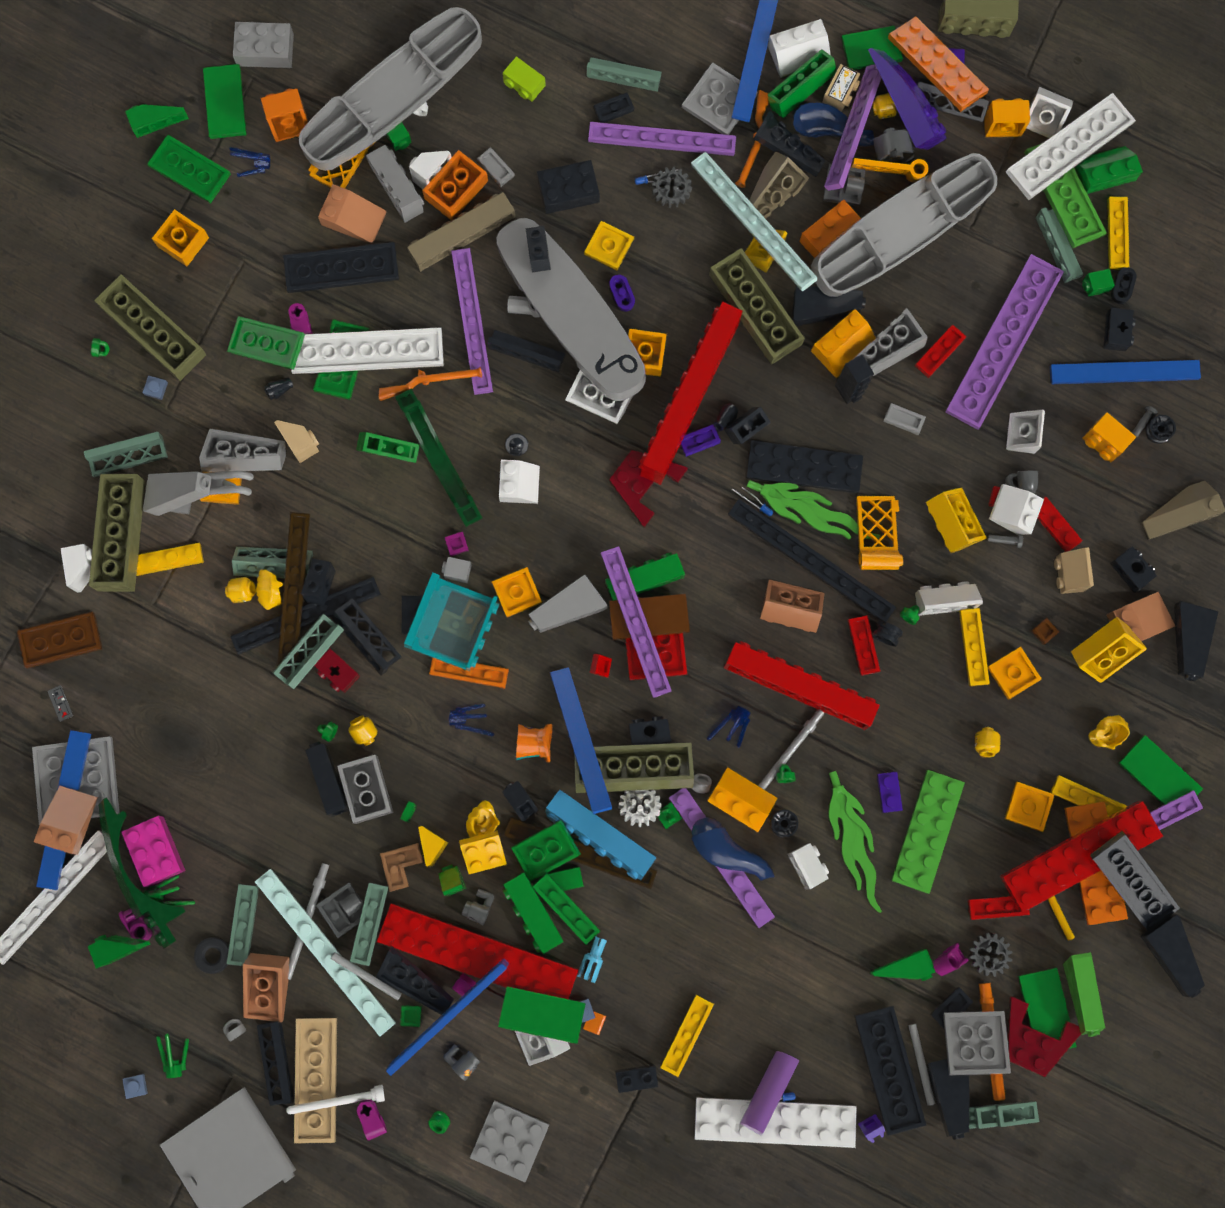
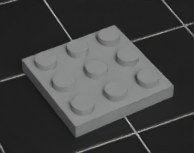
M712 63L683 102L682 108L719 133L729 135L739 121L731 117L740 80Z
M1004 1011L943 1014L949 1075L1011 1073Z
M494 1100L470 1158L526 1182L549 1123Z

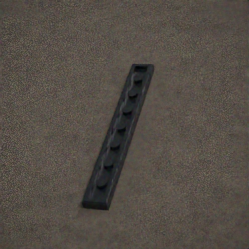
M374 577L328 595L325 606L314 603L302 606L301 629L314 624L322 614L327 617L333 616L334 611L351 599L359 605L380 596L381 593ZM282 615L230 636L237 654L240 655L280 638Z

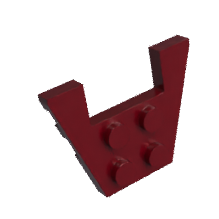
M631 450L609 481L639 520L642 527L645 528L655 513L640 503V500L654 482L640 476V460L644 453ZM671 463L666 475L678 483L688 468Z
M1011 996L1009 999V1034L1007 1036L1010 1062L1046 1077L1081 1035L1080 1028L1071 1022L1065 1021L1060 1037L1057 1040L1023 1025L1022 1021L1029 1004Z

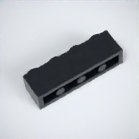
M862 354L845 364L835 384L836 389L846 404L850 402L854 404L863 398L862 395L869 387L868 384L871 383L874 375Z

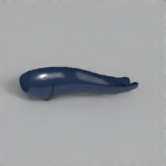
M808 103L801 105L796 110L793 117V125L795 130L802 136L819 137L829 135L841 138L848 117L831 105ZM863 129L858 145L862 147L874 146L873 131Z
M705 817L697 820L693 825L691 839L701 856L712 865L722 869L754 874L761 881L775 877L767 861L737 845L729 836L726 828H723L716 819Z

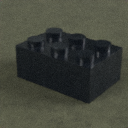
M591 160L537 171L538 184L546 214L600 203V193Z

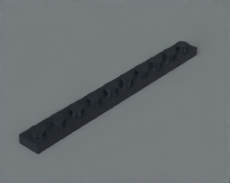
M738 499L728 513V516L875 618L883 621L884 624L896 609L893 604L741 499Z

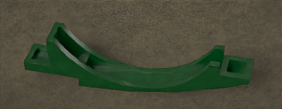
M412 388L396 396L395 399L465 527L483 519L472 496L446 454L420 400L417 399Z
M106 797L98 804L99 817L107 854L118 885L135 918L144 916V922L154 932L156 942L165 949L176 941L166 924L178 918L186 911L183 906L166 905L149 898L131 882L123 868L119 854L120 831L127 815L124 811L117 814Z

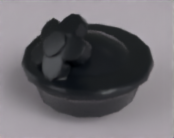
M520 433L509 435L505 441L507 452L513 456L523 455L528 449L527 438Z

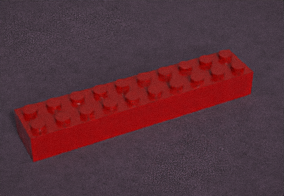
M723 301L720 308L716 306L711 322H708L704 331L705 334L698 342L695 355H692L687 371H684L680 385L676 387L672 396L673 399L665 409L663 420L659 421L655 436H652L648 444V453L644 452L640 460V476L659 485L662 484L739 326L743 313L742 310Z
M390 904L377 942L480 979L505 958L509 963L507 969L492 983L505 988L512 987L569 999L579 970L396 904Z

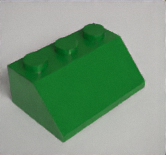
M1126 146L1088 156L1075 166L1077 175L1087 194L1136 181L1143 172L1137 155Z

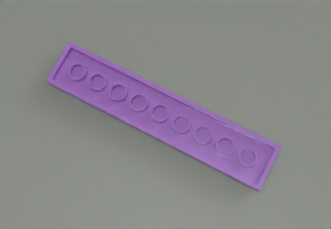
M1032 254L1029 256L946 409V413L979 430L1064 273L1063 270Z

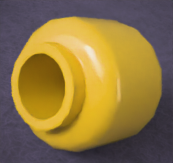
M889 93L875 97V101L872 103L874 116L877 115L879 119H884L896 115L897 108Z
M247 577L230 579L225 587V594L233 603L250 601L256 593L254 582Z
M364 716L353 719L348 730L356 744H364L365 746L375 741L374 738L378 732L372 720Z
M984 727L975 734V750L980 753V756L994 757L1000 751V734L994 731L993 728Z

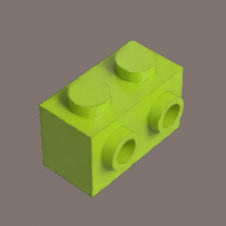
M517 56L503 72L505 85L510 89L514 88L522 98L529 99L531 102L546 86L545 77Z

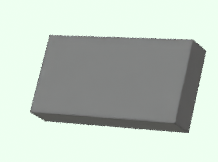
M491 147L477 158V162L500 187L515 176V173Z
M891 403L884 422L919 435L926 417Z

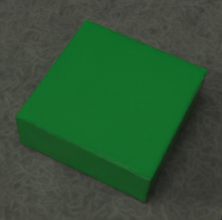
M408 801L400 819L410 822L417 807L416 804Z
M402 1005L400 1026L421 1027L422 1006Z

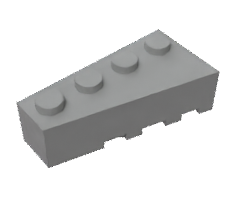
M384 145L367 154L366 157L370 167L404 223L424 212L422 206L424 202L416 192L412 181L406 177V172L402 165H398L396 162L397 158L393 150H389Z
M906 308L897 319L891 322L887 329L882 331L856 357L862 354L874 375L925 347L927 335Z
M209 429L199 457L201 472L282 470L286 457L285 441Z

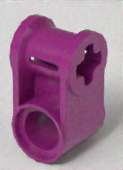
M299 303L292 304L289 308L291 330L303 332L305 335L313 334L308 313L304 306ZM300 311V316L296 317L297 312Z
M131 908L125 912H119V917L131 938L149 940L152 937L153 931L146 926L143 915L136 919ZM143 927L145 930V934L142 938H140L137 934L139 928Z
M956 943L945 949L933 961V966L937 974L944 976L959 969L969 960L963 956L959 949V944Z
M371 1099L361 1101L357 1107V1115L367 1140H372L387 1133L386 1125L375 1102ZM364 1105L371 1107L369 1114L366 1111H362Z

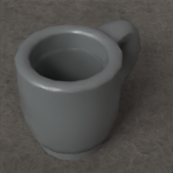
M1038 471L1010 473L1006 476L1005 483L1008 486L1030 491L1034 494L1038 488ZM1014 477H1017L1018 487L1013 484Z

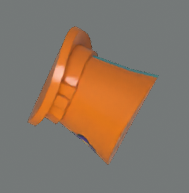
M518 724L516 759L540 756L546 762H550L553 725L547 724L544 728L537 729Z

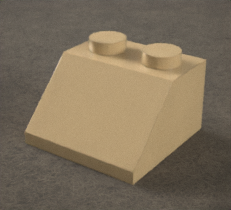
M279 420L274 422L299 463L319 452L316 447L319 443L311 430L307 431L304 426Z
M1089 548L1063 552L1056 556L1054 566L1058 570L1057 587L1060 589L1061 594L1084 592L1094 586Z

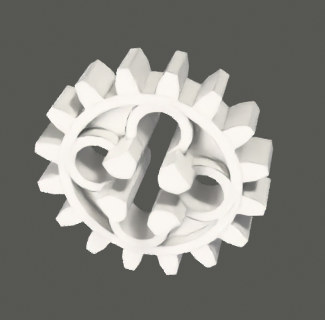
M624 791V795L620 796L621 802H619L620 815H625L624 821L631 820L632 826L636 822L639 827H641L642 823L649 826V820L655 822L656 816L660 815L659 809H661V803H659L660 796H655L656 791ZM636 805H638V807H637V812L634 813V814H633V813H630V811H631V812H635V811H636Z

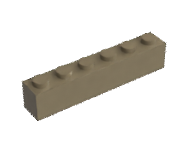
M504 192L495 194L487 202L477 204L473 210L461 213L452 222L444 223L438 230L428 232L424 238L412 241L407 247L409 255L421 272L452 254V251L463 248L515 218V210Z

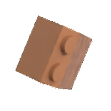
M332 184L318 218L322 226L373 245L387 211L350 190Z
M1159 592L1107 614L1109 621L1116 617L1121 619L1141 641L1175 627Z
M59 786L40 823L34 842L70 854H78L98 797Z
M249 954L243 963L244 1018L283 1022L289 980V957Z

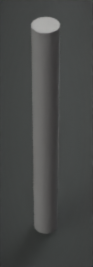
M334 952L330 959L394 999L399 1000L402 993L338 953Z
M911 1024L908 1027L927 1105H934L935 1100L916 1024Z

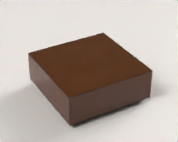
M1045 618L1031 630L1043 645L1059 633L1048 618Z

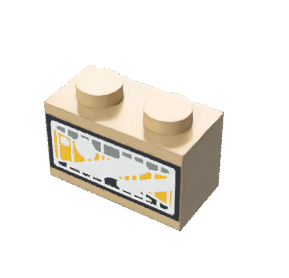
M840 64L822 103L831 105L841 112L845 106L849 107L853 98L850 95L853 91H857L861 83L858 80L860 73Z

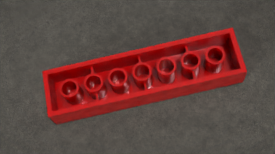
M742 641L739 643L735 642L724 666V669L815 709H820L824 713L863 730L871 727L880 706L871 697L865 696L863 698L858 696L857 691L849 688L847 690L842 689L840 684L831 680L828 683L822 680V676L816 673H811L810 675L804 672V668L800 666H789L784 659L779 657L773 659L768 656L767 652L760 649L757 651L750 649V645Z
M1137 801L1000 875V878L1018 910L1025 912L1101 871L1090 854L1119 832L1123 831L1137 851L1162 838L1163 835L1144 802Z

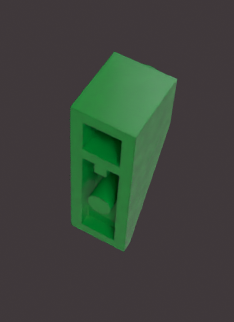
M142 104L140 106H132L129 110L125 111L137 138L189 119L184 107Z
M359 432L356 451L416 463L420 444L368 432Z
M453 864L442 868V872L439 873V879L444 896H450L467 889L458 866L453 867Z
M106 935L95 938V943L89 945L88 949L95 968H99L150 945V942L148 940L117 935L107 938Z
M922 949L870 971V975L921 979V981L932 978V973L936 971L927 949Z

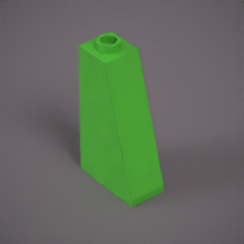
M1091 952L1071 955L1063 966L1081 1035L1088 1034V1037L1098 1036L1105 1029L1092 955Z

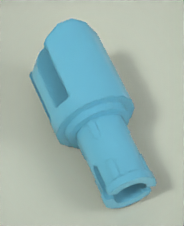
M595 936L590 953L584 955L577 977L582 976L586 963L590 960L584 979L588 981L596 962L597 966L591 980L592 983L596 982L603 963L601 955L607 940Z

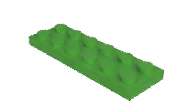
M1041 144L1026 149L1025 155H1028ZM1074 168L1043 190L1072 248L1103 237L1107 233Z
M926 770L891 881L930 894L965 782Z

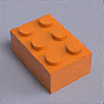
M286 89L284 92L268 94L261 98L266 119L275 141L279 142L298 137L301 130L308 123L298 89Z
M458 150L422 190L424 199L453 221L488 182L487 172Z
M842 200L802 233L800 243L815 258L832 241L861 218L845 200Z

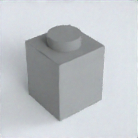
M448 557L447 562H443L441 572L444 573L445 579L468 583L472 565L470 561Z

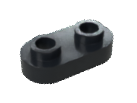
M1130 267L1122 268L1116 275L1111 297L1117 304H1125L1132 296L1137 275ZM1123 276L1127 277L1128 281H1125ZM1118 293H1121L1123 298L1119 297Z

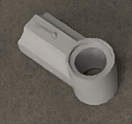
M509 296L508 313L540 317L537 311L532 309V304L527 297Z

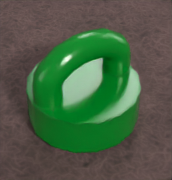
M98 338L92 340V357L106 356L109 353L110 348L107 342L101 341ZM101 345L105 347L104 352H101Z
M917 605L910 608L904 607L900 612V616L907 623L915 625L920 619L917 615L920 608Z
M329 722L327 725H319L317 730L322 734L323 740L330 742L337 733L338 725Z
M782 764L780 766V773L776 774V781L778 783L794 782L796 780L795 772H791L788 765Z
M436 1111L429 1119L428 1125L435 1133L443 1134L450 1125V1119L442 1111Z

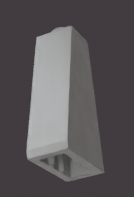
M201 472L148 474L143 511L160 516L209 496L212 476Z
M583 575L531 612L528 622L534 631L538 629L541 633L607 609V604L586 575Z

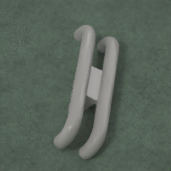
M239 470L203 473L212 476L209 495L239 493L249 496L252 493L250 488L236 486V484L225 480L241 478L251 481L254 478L252 473Z

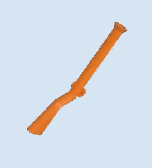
M758 90L755 121L758 128L763 123L762 117L769 103L767 96L769 93ZM756 140L739 180L735 182L738 187L745 188V182L760 149L761 143Z
M479 367L472 370L426 375L424 371L418 369V376L406 385L379 388V400L382 401L400 395L411 388L413 389L420 383L428 385L430 382L477 376L482 378V369Z

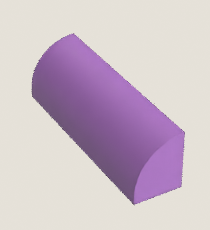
M775 1052L740 1122L741 1125L759 1135L764 1133L799 1063L798 1059L783 1052Z

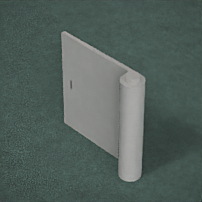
M245 1087L160 1144V1147L198 1208H242L283 1180L286 1183L295 1176L293 1172L296 1171V1168Z

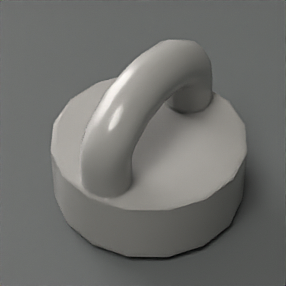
M705 774L694 775L692 789L702 794L709 792L712 784L711 778Z
M232 1019L224 1025L223 1032L231 1042L246 1032V1028L239 1019ZM233 1024H237L238 1027L229 1032L228 1028Z

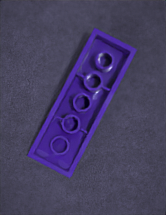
M874 48L868 49L915 147L929 150L947 139L945 135L946 129L942 123H939L936 109L931 107L911 76L884 51Z

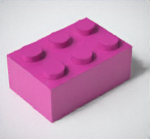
M157 816L122 831L143 887L153 886L186 871L164 817Z

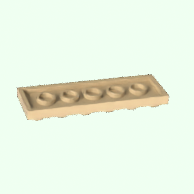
M297 1018L295 1105L336 1098L337 1018ZM336 1106L295 1113L294 1143L336 1142Z

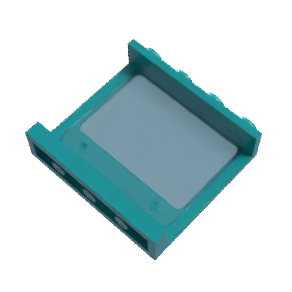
M432 572L404 642V647L470 671L471 667L475 668L479 657L476 656L478 649L482 650L486 639L483 638L485 631L489 632L493 621H490L492 613L496 615L499 603H496L498 597L490 598L440 579V575Z

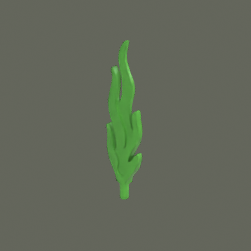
M749 480L747 487L760 492V495L774 512L782 517L793 520L797 524H800L801 520L785 507L796 511L810 526L818 531L843 535L850 540L851 535L846 530L827 523L836 522L848 527L858 535V524L848 514L830 511L818 505L814 500L826 506H831L832 502L815 492H789V490L798 489V485L792 483L761 485ZM873 534L876 538L880 537L879 534Z
M831 772L829 775L833 788L828 818L834 832V839H839V817L843 825L841 848L844 863L856 881L857 890L861 889L862 880L855 866V859L860 864L865 874L867 899L870 905L877 912L881 913L882 910L874 896L876 871L864 848L865 836L869 851L874 852L872 834L867 824L853 810L854 808L860 814H864V809L859 801L847 792L843 785L841 786L837 772Z

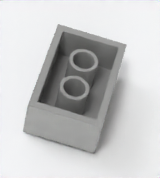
M235 22L233 45L235 63L244 67L292 68L294 34L291 25L286 23Z
M377 755L337 766L353 823L357 824L394 813Z

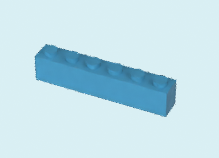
M561 790L557 792L546 807L545 813L548 819L554 823L562 820L570 834L574 833L579 836L578 839L583 844L593 846L596 853L602 857L607 856L610 858L614 866L627 870V874L635 880L637 878L642 880L656 859L654 855Z

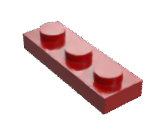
M952 325L916 363L915 367L929 378L967 336Z
M1045 497L1037 518L1061 548L1068 552L1083 540L1050 500Z
M868 616L848 619L860 676L880 672Z
M1011 896L968 900L970 920L1030 915V910L1025 912L1019 911Z

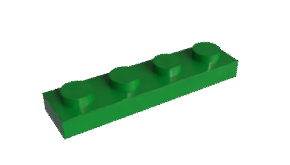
M548 873L543 875L532 886L585 945L600 932V929Z

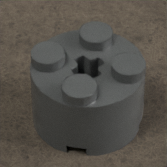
M888 128L884 130V134L873 139L877 161L892 163L901 161L904 164L914 157L912 140L907 129L895 131L894 128Z

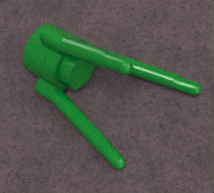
M179 875L151 886L149 890L143 892L149 898L166 905L195 904V901L161 902L164 899L163 895L177 891L180 888L177 886L163 891L159 888L178 879Z
M165 1034L168 1061L166 1060L161 1039L157 1036L156 1040L163 1063V1072H166V1078L181 1077L182 1071L186 1070L189 1039H185L181 1063H179V1059L172 1060L169 1034Z

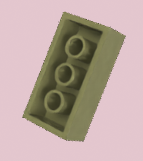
M943 0L938 12V32L945 34L961 33L962 35L977 34L983 37L989 35L999 38L1010 37L1018 20L1019 0Z

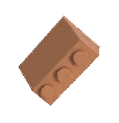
M769 580L760 619L816 633L822 616L824 593Z

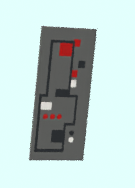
M61 685L47 691L59 721L61 722L72 717V711Z

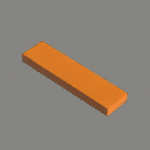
M432 657L429 675L505 689L509 669L477 663L475 668L471 667L470 671Z

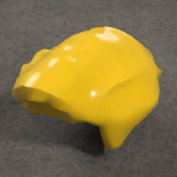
M266 569L260 570L256 587L258 601L266 610H270L283 604L279 587L283 586V583L277 581L276 575Z
M1115 715L1101 720L1097 728L1091 731L1088 737L1091 743L1097 747L1115 749L1116 746L1121 745L1128 738L1130 731L1125 719L1120 715Z
M482 801L468 815L466 829L469 837L493 832L500 824L490 802Z

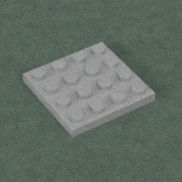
M111 736L90 739L79 792L98 797L91 818H99L98 804L106 797L117 814L120 813L113 738ZM68 742L32 747L39 825L57 792Z

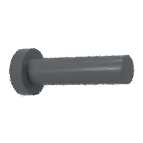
M1151 406L1145 407V414L1132 431L1136 438L1150 418L1157 415L1158 412L1155 408Z
M989 534L988 542L1016 545L1017 548H1021L1023 545V535L1010 537Z

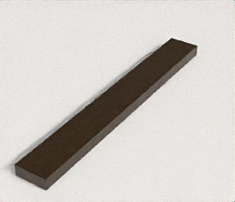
M290 512L277 666L300 640L303 606L301 592L305 582L310 514ZM299 651L294 654V663L298 662Z
M510 817L504 836L521 842L543 829ZM573 840L581 854L572 859V861L648 889L652 888L657 870L649 868L642 880L638 878L635 880L627 874V870L614 866L610 858L607 856L602 857L596 853L594 847Z

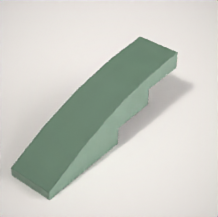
M1036 1101L969 1107V1129L1006 1127L1039 1122Z

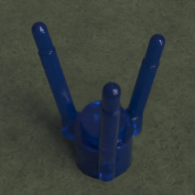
M233 147L229 148L230 151H233L230 153L231 156L254 159V166L258 167L255 170L238 173L237 177L265 173V169H270V154Z
M485 704L450 710L449 724L450 726H455V729H463L489 736L495 735L493 732L462 725L466 724V719L486 718L487 714H466V711L483 708L486 706Z
M737 706L735 710L732 709L729 715L708 736L707 740H711L732 718L734 725L726 740L729 741L738 725L742 726L737 747H740L747 725L750 722L749 716L751 713L741 706Z

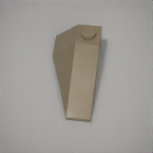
M775 152L764 167L749 201L766 219L778 206H783L785 204L784 201L789 197H794L798 194L809 177L790 158Z
M1202 481L1186 487L1145 519L1142 525L1148 540L1217 517L1225 512V508L1219 493L1206 481Z

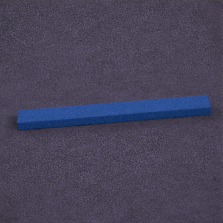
M759 0L731 117L733 119L745 122L750 121L778 0Z
M1199 360L1050 365L1051 384L1199 380L1201 378Z
M569 667L550 672L592 813L596 814L611 810L610 798Z
M70 730L58 788L63 786L79 791L91 734ZM45 846L36 887L58 890L66 852Z
M504 958L401 1052L388 1065L386 1072L390 1076L394 1074L502 974L509 965Z

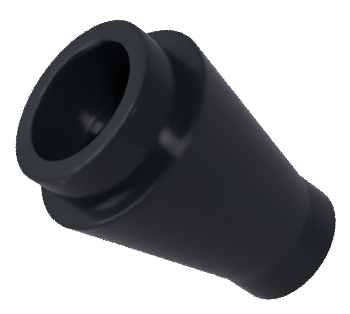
M289 377L269 382L264 386L265 393L270 400L278 399L289 389L293 388Z
M726 404L721 407L718 417L713 424L715 429L723 431L726 426L737 418L738 410L734 405Z

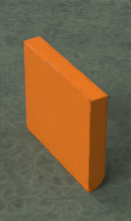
M594 1012L596 1018L586 1021L583 1029L600 1035L606 1016Z

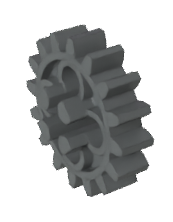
M666 167L665 173L659 171V177L654 176V182L652 183V194L657 195L656 201L662 200V206L668 203L669 208H671L672 204L678 207L679 202L685 204V198L689 199V192L692 190L690 186L691 180H687L688 174L682 175V169L677 172L675 167L672 168V171H669ZM671 177L675 178L673 198L668 197Z
M985 933V938L979 935L977 936L978 942L972 941L974 948H969V951L973 952V955L968 956V958L974 959L971 966H978L976 970L978 973L984 970V976H988L991 973L993 977H996V972L1003 974L1002 968L1009 969L1006 963L1007 961L1012 962L1008 955L1013 952L1007 950L1010 944L1003 943L1004 937L997 939V934L993 933L992 937H990L989 933ZM992 941L995 942V948L993 949L990 946ZM982 949L985 952L997 955L1002 954L1003 959L999 961L998 958H990L987 955L980 956L978 950ZM988 961L991 963L990 968H987L985 965Z

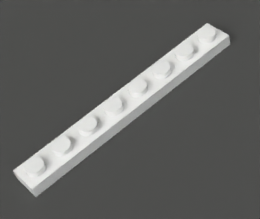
M100 830L90 838L80 849L79 853L62 869L58 890L45 888L0 937V964H5L107 852L103 833Z

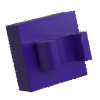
M875 1114L858 1124L868 1141L874 1143L873 1138L878 1135L881 1138L884 1137V1126Z

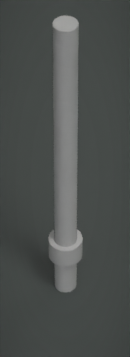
M818 709L812 718L805 722L804 728L758 785L764 790L768 787L780 771V766L786 764L807 735L815 730L816 724L824 715L823 711Z
M325 863L321 864L318 876L314 879V888L306 909L311 918L321 889H324L326 883L325 877L329 865ZM298 935L289 959V980L292 978L304 943Z

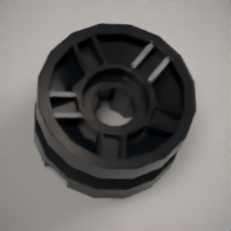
M1158 415L1146 425V436L1151 442L1162 444L1175 434L1176 424L1169 416ZM1161 427H1162V428H1163L1162 432H1159V431H1158V428H1161Z
M878 621L876 625L878 628L874 630L872 636L882 643L896 647L899 642L898 638L902 636L903 631L888 622L883 624V621Z
M780 810L770 819L771 830L778 837L792 836L798 829V818L790 810ZM786 820L788 826L782 827L781 821Z

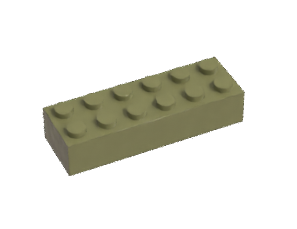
M742 248L710 267L709 276L729 305L743 311L741 322L771 365L802 346L805 339Z
M122 274L94 300L109 317L179 381L206 356L204 350Z
M100 474L89 586L96 591L135 592L145 480L138 474Z
M691 743L594 747L607 792L693 788L694 770ZM574 754L576 793H586Z

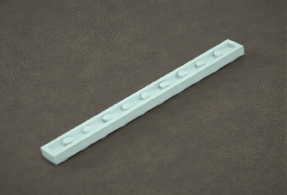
M706 152L691 162L692 167L801 291H804L817 281V276Z
M268 870L257 879L255 883L377 1034L379 1036L383 1035L396 1024L359 976L330 959L334 952L339 955L341 954L273 870Z

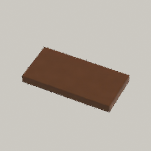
M686 594L638 598L652 636L690 633ZM618 600L609 601L613 640L631 638Z
M93 611L17 631L25 668L102 649L96 617Z

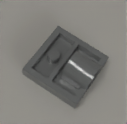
M832 164L828 166L827 177ZM850 167L844 187L829 191L825 188L823 201L839 204L842 200H845L850 206L859 207L865 182V170Z
M349 882L316 906L336 937L340 938L359 924L364 903Z

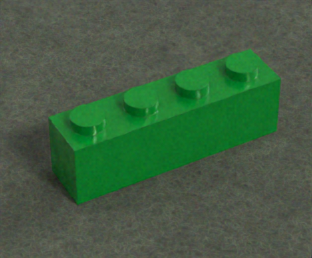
M823 49L817 52L767 95L771 109L782 118L789 114L836 74L834 58Z
M672 553L664 554L661 556L662 559L654 561V559L648 560L643 563V566L638 568L636 566L627 568L637 595L685 577V572L677 553L673 555ZM608 575V579H605V584L611 600L616 601L617 597Z
M525 873L503 884L505 889L502 891L508 900L512 899L515 906L512 908L517 917L522 916L525 922L522 926L528 935L532 934L535 940L532 943L537 952L542 951L544 954L564 942Z

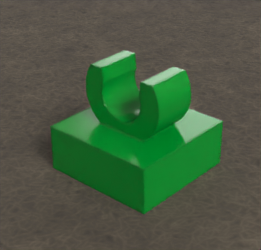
M672 802L660 809V815L657 816L665 829L682 819Z

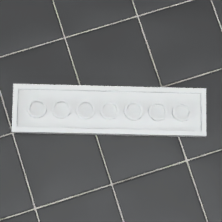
M1112 93L1008 168L1006 173L1026 198L1030 200L1131 126L1136 120Z
M425 328L306 334L292 374L444 366L442 329Z
M696 1097L695 1140L855 1148V1105L779 1102L764 1133L759 1135L740 1124L750 1104L746 1102H751V1100Z

